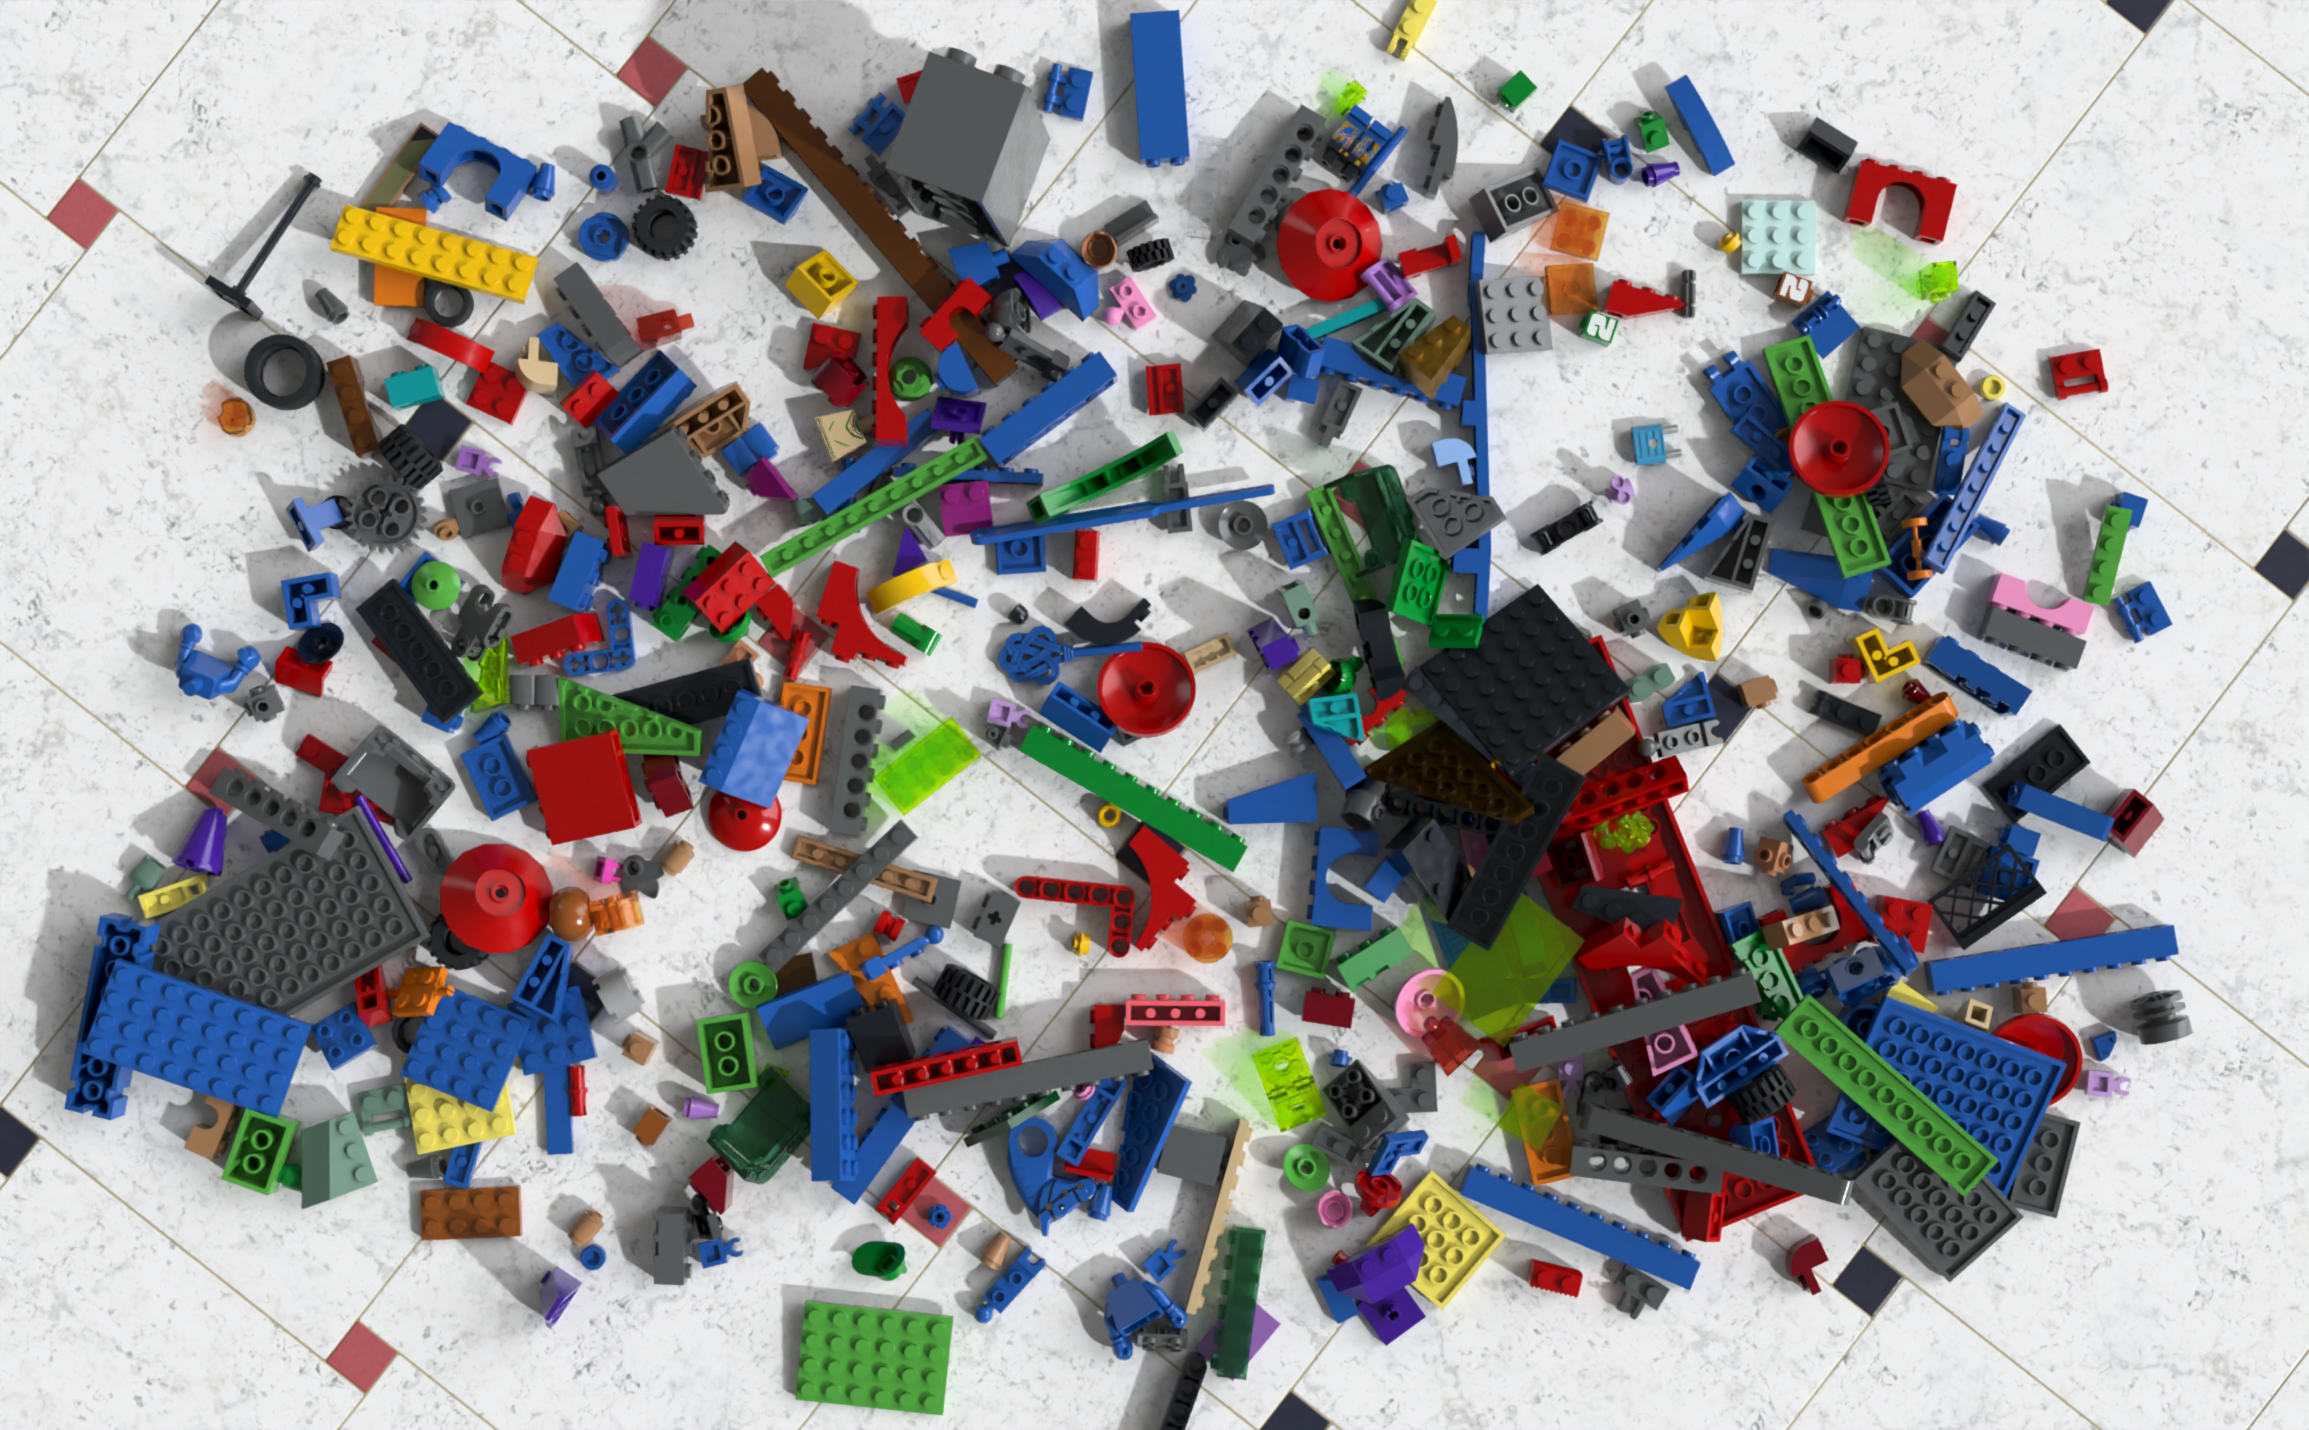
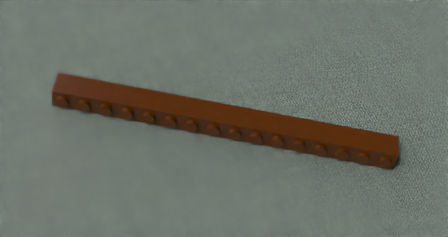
M760 68L743 83L745 95L770 121L774 129L931 312L935 314L938 311L936 309L937 305L945 297L949 299L954 294L952 289L955 286L946 274L942 277L936 269L939 266L931 256L926 258L920 252L923 247L914 237L911 240L904 233L907 229L899 219L894 221L890 217L889 213L891 210L882 200L879 203L873 197L875 191L867 182L862 184L857 176L860 174L851 163L846 165L841 160L844 156L835 145L829 146L825 141L828 137L819 126L814 128L809 121L812 118L802 107L799 110L793 104L796 101L793 95L787 89L785 91L781 90L777 85L780 81L771 70L767 73L763 68ZM966 311L954 313L950 319V326L959 335L956 341L996 387L1019 369L1016 363L1019 359L999 349L1000 341L992 342L986 338V327L984 325L987 322L981 314L974 318Z

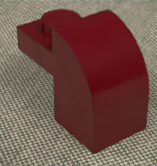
M1812 1234L1791 1246L1787 1253L1785 1264L1788 1274L1792 1277L1800 1275L1797 1277V1280L1803 1291L1807 1290L1811 1295L1821 1292L1811 1269L1829 1261L1819 1238Z

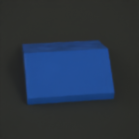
M766 165L760 172L762 183L750 186L741 201L785 225L796 214L809 188Z

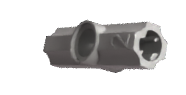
M916 500L896 510L929 551L946 538ZM913 509L921 512V517L916 522H911L908 519V514Z

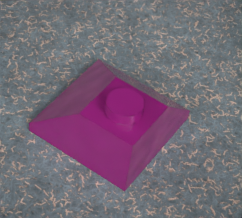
M765 456L745 476L749 482L745 486L754 497L759 495L762 499L791 503L800 500L773 463Z

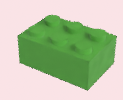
M750 1011L696 1020L707 1094L753 1088L760 1085Z
M246 1108L221 1179L265 1195L276 1192L279 1186L277 1182L279 1172L285 1163L287 1164L301 1121L279 1114L278 1118Z

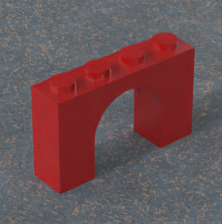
M1874 159L1861 160L1855 167L1842 222L1866 228L1872 223L1880 192L1890 186L1904 187L1914 194L1919 203V217L1913 240L1937 246L1944 240L1957 184L1951 183V180L1945 177H1936V179L1927 177V174L1922 171H1912L1911 173L1903 171V167L1898 165L1884 166Z
M1831 883L1824 886L1823 889L1831 905H1833L1840 929L1833 931L1826 940L1817 944H1807L1802 941L1782 947L1781 949L1793 975L1803 971L1804 965L1810 962L1817 964L1827 959L1826 955L1833 951L1837 954L1849 948L1848 944L1854 941L1861 943L1871 938L1869 931ZM1854 883L1851 884L1852 887H1853V888L1855 889V891L1857 892ZM1777 908L1756 919L1760 927L1786 920L1788 917L1784 909Z

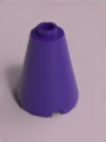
M209 806V809L202 810L173 856L172 863L194 872L208 871L207 875L221 877L227 828V816L223 814V809Z

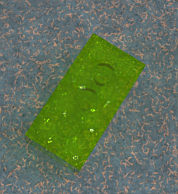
M951 716L874 776V779L902 815L907 816L984 755L956 719Z

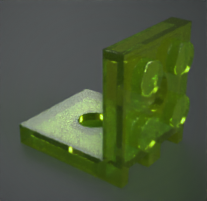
M1297 1037L1251 1054L1281 1132L1327 1115ZM1282 1063L1288 1064L1284 1069H1276Z

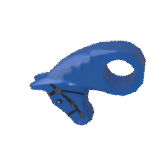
M1034 1115L1011 1129L1008 1139L1007 1162L1018 1194L1025 1205L1038 1218L1042 1236H1048L1050 1223L1065 1217L1095 1194L1097 1185L1092 1177L1080 1175L1076 1178L1053 1175V1162L1058 1135L1050 1121L1045 1117ZM1027 1127H1038L1047 1135L1048 1146L1042 1153L1036 1155L1027 1154L1020 1147L1019 1134Z

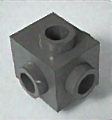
M1638 599L1612 610L1615 620H1613L1614 627L1618 634L1622 633L1623 637L1630 635L1632 639L1645 634L1644 628L1650 626L1648 623L1651 620L1646 607H1641ZM1630 617L1634 620L1633 624L1630 622Z
M275 684L265 688L263 685L254 687L249 690L250 694L246 695L245 710L249 717L254 716L256 722L260 720L263 722L271 721L277 717V713L285 711V705ZM261 702L267 703L266 705H260Z

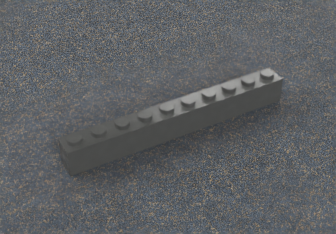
M1745 967L1731 971V976L1722 978L1721 975H1715L1707 978V983L1697 985L1696 982L1688 983L1682 986L1683 990L1672 992V989L1657 993L1658 997L1648 1000L1647 996L1633 1000V1005L1624 1007L1623 1004H1617L1609 1007V1012L1602 1014L1599 1011L1585 1014V1019L1576 1021L1575 1018L1561 1021V1026L1552 1028L1551 1025L1536 1029L1537 1033L1528 1035L1527 1032L1512 1036L1513 1040L1509 1042V1048L1517 1072H1524L1759 1003L1761 998L1752 970L1746 971Z
M1147 1037L1023 1062V1065L905 1090L903 1094L908 1118L915 1117V1121L929 1119V1114L939 1112L940 1116L954 1114V1109L964 1108V1111L978 1109V1104L988 1103V1106L1003 1104V1099L1012 1098L1013 1102L1027 1099V1094L1037 1093V1097L1052 1094V1089L1061 1088L1062 1092L1076 1089L1077 1084L1086 1083V1087L1101 1084L1100 1080L1110 1078L1111 1082L1125 1079L1126 1074L1134 1073L1135 1077L1150 1074L1149 1070L1154 1069Z

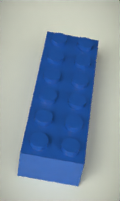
M1100 351L1096 354L1093 352L1087 354L1081 359L1082 364L1076 369L1073 366L1068 368L1061 374V380L1057 383L1051 381L1041 389L1042 394L1036 398L1034 396L1029 397L1021 404L1022 409L1016 413L1014 411L1009 412L1001 419L1003 422L995 428L992 425L982 433L983 437L980 441L999 468L1005 466L1118 382L1117 374Z
M839 1028L809 1030L811 1181H856V1176L859 1172L858 1162L855 1161V1150L858 1149V1137L855 1135L858 1114L854 1110V1100L857 1099V1087L854 1085V1075L857 1073V1064L854 1060L856 1046L848 1030Z

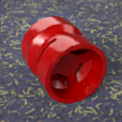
M884 909L873 931L878 934L883 933L887 935L889 940L895 942L906 920L900 917L895 918L891 912Z

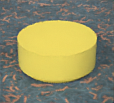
M1996 375L1985 377L1979 384L1980 395L1989 401L2000 398L2005 392L2003 379Z

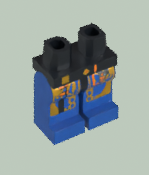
M1356 104L1326 144L1325 152L1321 158V162L1328 168H1332L1337 160L1343 163L1345 166L1339 172V176L1348 183L1356 175L1360 176L1393 134L1376 119L1371 124L1373 117ZM1371 124V126L1369 127V129L1367 130V132L1363 135V137H1362V138L1360 139V141H1359L1358 139L1361 137V135L1364 133V131H1365V130L1368 128V126Z

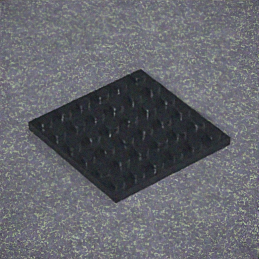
M1539 584L1496 612L1482 624L1483 630L1477 648H1445L1419 666L1424 676L1509 778L1538 759L1543 752H1548L1630 694L1629 687Z

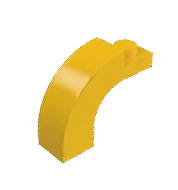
M949 559L937 563L927 564L886 581L869 590L867 595L877 615L895 609L918 596L952 585L958 580Z

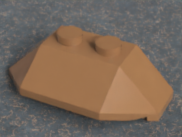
M1920 339L1901 354L1900 388L1931 426L1941 428L1951 426L1953 429L1960 430L1961 427L1968 428L1983 416L1975 392L1942 352L1923 339Z
M737 381L719 387L684 409L655 434L675 424L678 429L681 428L686 433L688 444L692 450L696 449L701 457L706 458L746 433L751 401Z

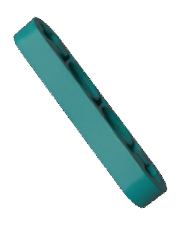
M1377 298L1305 330L1310 334L1311 338L1319 340L1386 311L1387 306L1380 298Z

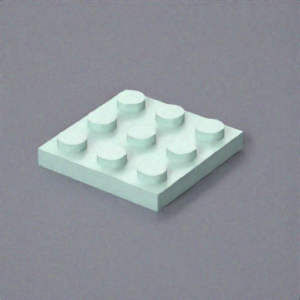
M1742 200L1740 207V240L1742 241L1740 244V275H1781L1784 272L1797 276L1815 275L1816 201Z

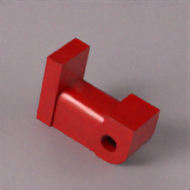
M1454 234L1445 237L1441 244L1421 250L1414 248L1398 253L1397 258L1404 280H1409L1439 269L1457 266L1462 259L1456 235Z

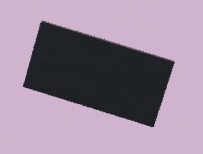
M2057 724L1986 781L1982 787L2011 823L2015 824L2029 813L2006 804L2008 801V791L2015 784V781L2053 794L2091 762L2061 724Z

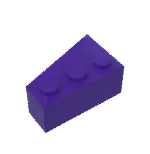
M1273 617L1247 630L1268 673L1298 658L1297 653L1300 649L1294 638L1289 639L1286 632Z

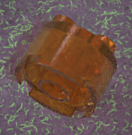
M637 890L588 902L597 936L633 928L645 923Z
M1209 912L1200 913L1192 917L1186 924L1183 931L1184 947L1188 954L1198 962L1215 963L1224 958L1231 949L1233 942L1232 931L1226 920L1221 916ZM1206 931H1210V934L1215 936L1214 940H1210V944H1205V941L1201 939V936H1204Z

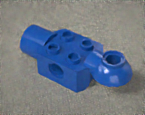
M1906 936L1898 937V945L1903 952L1907 950L1914 958V969L1919 967V961ZM1867 946L1857 950L1856 954L1849 958L1842 957L1835 960L1833 965L1818 972L1817 968H1809L1797 974L1796 978L1803 997L1808 993L1814 999L1823 996L1828 988H1831L1833 995L1842 1001L1844 1006H1851L1897 985L1902 977V973L1880 946Z

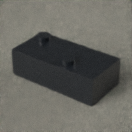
M1415 815L1384 849L1432 921L1447 924L1472 877L1436 820L1431 817Z

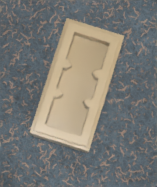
M1226 632L1183 652V655L1193 674H1197L1237 655V652Z

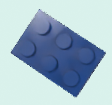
M506 733L460 754L491 821L498 820L538 801Z

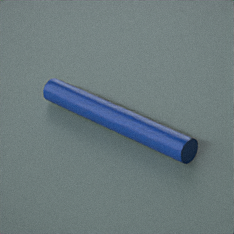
M946 587L931 591V593L972 608H976L978 599Z

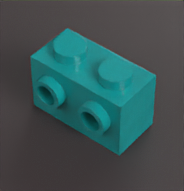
M423 364L414 367L415 371L408 373L397 371L392 373L390 378L384 379L392 408L400 411L445 398L438 369L433 366L429 367V364Z

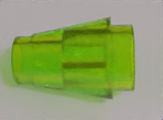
M1354 79L1351 83H1347L1332 107L1340 115L1344 116L1355 104L1358 105L1363 102L1368 92Z

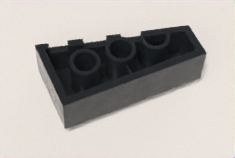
M1579 885L1576 886L1568 907L1609 924L1627 917L1631 922L1637 924L1643 932L1664 919L1674 925L1684 899Z

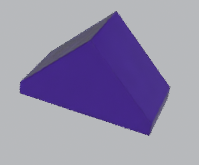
M904 529L892 574L894 578L929 562L909 529Z

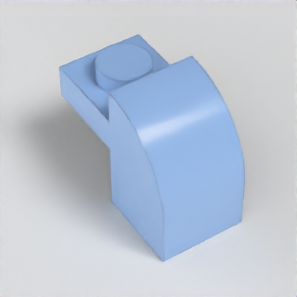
M1449 438L1430 444L1436 469L1455 464L1460 487H1467L1473 483L1472 479H1475V472L1472 464L1468 465L1467 461L1474 460L1476 454L1468 443L1460 439Z

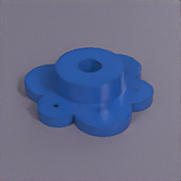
M1178 274L1176 279L1171 280L1169 283V288L1173 291V298H1180L1183 302H1188L1192 294L1197 292V288L1194 286L1195 278L1191 275L1184 276L1183 274Z

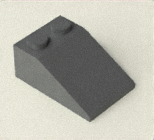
M1538 167L1485 187L1469 199L1490 243L1507 237L1559 211L1549 189L1540 186L1543 177Z

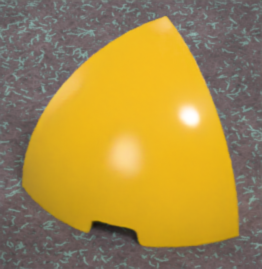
M1717 592L1691 597L1687 600L1688 604L1679 610L1672 608L1664 615L1657 629L1666 642L1676 650L1692 658L1717 662L1723 634L1722 612Z

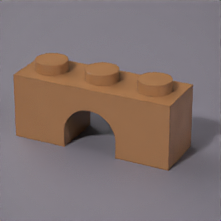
M1833 905L1761 928L1768 949L1771 951L1838 930L1840 926Z
M207 1095L204 1103L216 1109L218 1121L215 1126H209L204 1123L194 1125L184 1148L213 1160L225 1153L228 1147V1142H226L228 1135L235 1130L238 1124L236 1117L244 1107Z

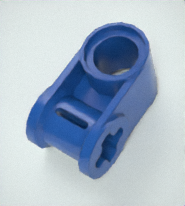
M1625 134L1617 139H1601L1600 147L1602 156H1604L1603 160L1606 166L1607 177L1612 184L1622 185L1628 180L1633 171L1628 138ZM1622 167L1626 175H1617L1614 168Z

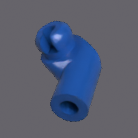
M1813 872L1797 873L1781 881V894L1783 896L1793 895L1795 893L1794 886L1815 884V874Z

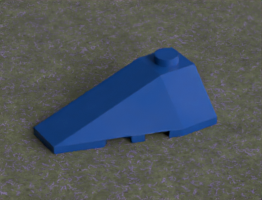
M1771 548L1767 573L1792 586L1798 587L1815 598L1821 597V600L1834 608L1862 612L1871 588L1874 570L1842 580L1834 556Z

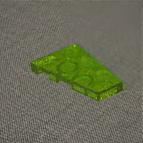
M506 632L500 644L494 648H487L485 656L482 660L478 661L481 672L479 682H475L483 691V694L476 699L475 704H471V713H481L510 704Z

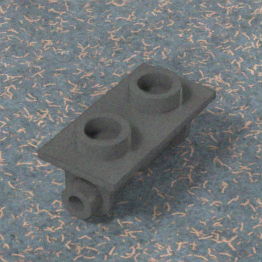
M990 727L986 731V738L998 745L996 750L1008 749L1013 739V735L1010 734L1012 729L1007 727L1006 731H1003L996 727Z

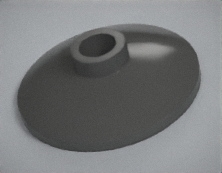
M1237 501L1223 510L1219 518L1218 527L1219 533L1226 544L1238 550H1248L1262 542L1267 533L1268 523L1265 513L1258 505L1249 501ZM1245 522L1248 527L1242 531L1238 528V524Z

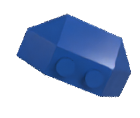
M1063 239L1026 240L1011 254V257L1082 322L1099 307L1098 271L1086 264L1083 257Z
M1739 1024L1699 1051L1694 1088L1705 1108L1708 1109L1789 1053L1779 1034Z

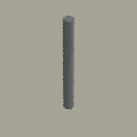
M916 976L911 985L991 1040L997 1034L996 1030L983 1021L973 1018L939 999L932 991L933 987Z

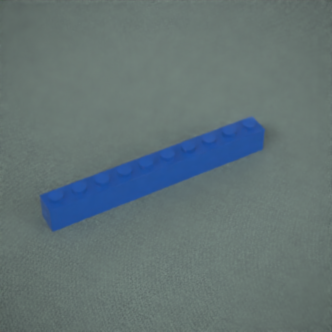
M2162 924L1924 961L1928 991L1936 992L1937 996L1952 994L1951 990L1961 988V992L1975 991L1976 986L1985 985V988L2000 987V982L2009 981L2010 984L2025 983L2024 978L2034 977V981L2049 979L2050 974L2058 973V977L2074 975L2073 971L2075 970L2091 973L2097 972V967L2106 966L2107 969L2122 968V963L2131 962V965L2146 964V959L2155 958L2156 962L2171 960L2170 956L2178 955L2179 952L2174 925Z
M1479 1163L1476 1166L1469 1164L1458 1190L1460 1195L1688 1290L1691 1289L1701 1262L1695 1258V1253L1683 1248L1679 1252L1672 1249L1673 1244L1659 1239L1657 1243L1650 1240L1651 1235L1643 1231L1636 1230L1633 1233L1626 1230L1628 1226L1614 1220L1613 1223L1605 1221V1216L1592 1210L1590 1214L1581 1211L1582 1206L1568 1201L1566 1205L1559 1202V1197L1545 1191V1194L1542 1195L1535 1192L1536 1187L1528 1183L1522 1182L1521 1185L1512 1182V1177L1500 1172L1497 1176L1489 1173L1490 1168Z

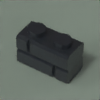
M1220 377L1186 412V416L1205 432L1228 408V405H1231L1238 398L1239 394Z

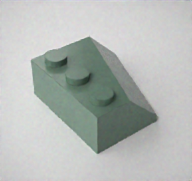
M354 1111L301 1130V1209L378 1182Z

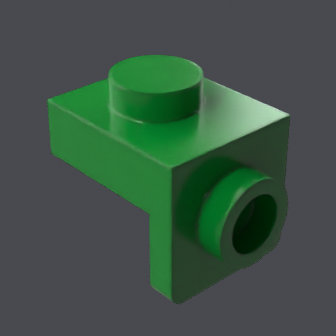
M1647 111L1634 119V124L1639 128L1643 148L1646 153L1670 145L1664 118L1659 113Z
M797 877L784 879L774 886L776 899L787 921L798 917L809 907L800 889Z
M1758 988L1761 1002L1757 1004L1756 1013L1763 1014L1762 1019L1777 1022L1778 1017H1780L1779 1014L1772 1010V1005Z

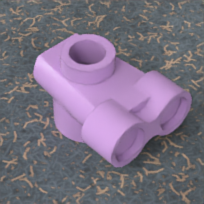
M1619 475L1613 477L1610 481V487L1605 489L1610 503L1618 502L1620 505H1625L1630 502L1631 497L1635 496L1630 480L1628 478L1624 479Z

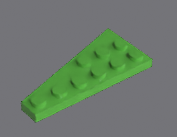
M558 678L560 742L595 735L617 728L623 751L626 754L700 756L703 754L701 729L567 678Z

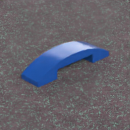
M1110 1078L1100 1080L1101 1084L1095 1087L1093 1095L1085 1103L1058 1148L1056 1155L1072 1165L1078 1166L1096 1133L1126 1087L1128 1081L1125 1079L1111 1082Z

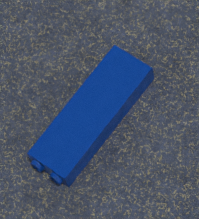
M1179 10L1130 13L1140 164H1146L1147 168L1160 167V163H1170L1171 166L1185 165V162H1188L1190 159Z

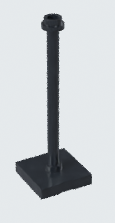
M311 172L303 177L306 181L237 286L233 285L231 288L211 275L205 281V284L216 296L258 321L264 312L251 299L246 297L247 293L245 291L314 187L318 189L321 187L320 183L322 180Z

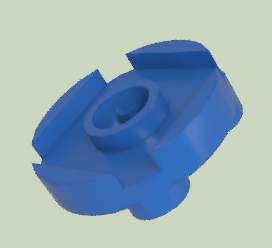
M599 212L582 223L579 230V242L584 252L591 259L603 263L617 261L628 248V228L616 215L608 212ZM604 231H607L610 240L606 241L605 244H601L598 235H603Z

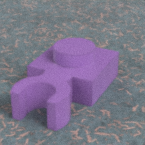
M461 445L455 469L481 476L482 471L485 470L490 476L499 477V473L493 472L491 466L494 463L502 464L503 461L496 457L486 459L487 452Z

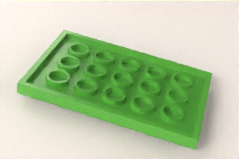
M806 1300L795 1400L943 1415L954 1316Z

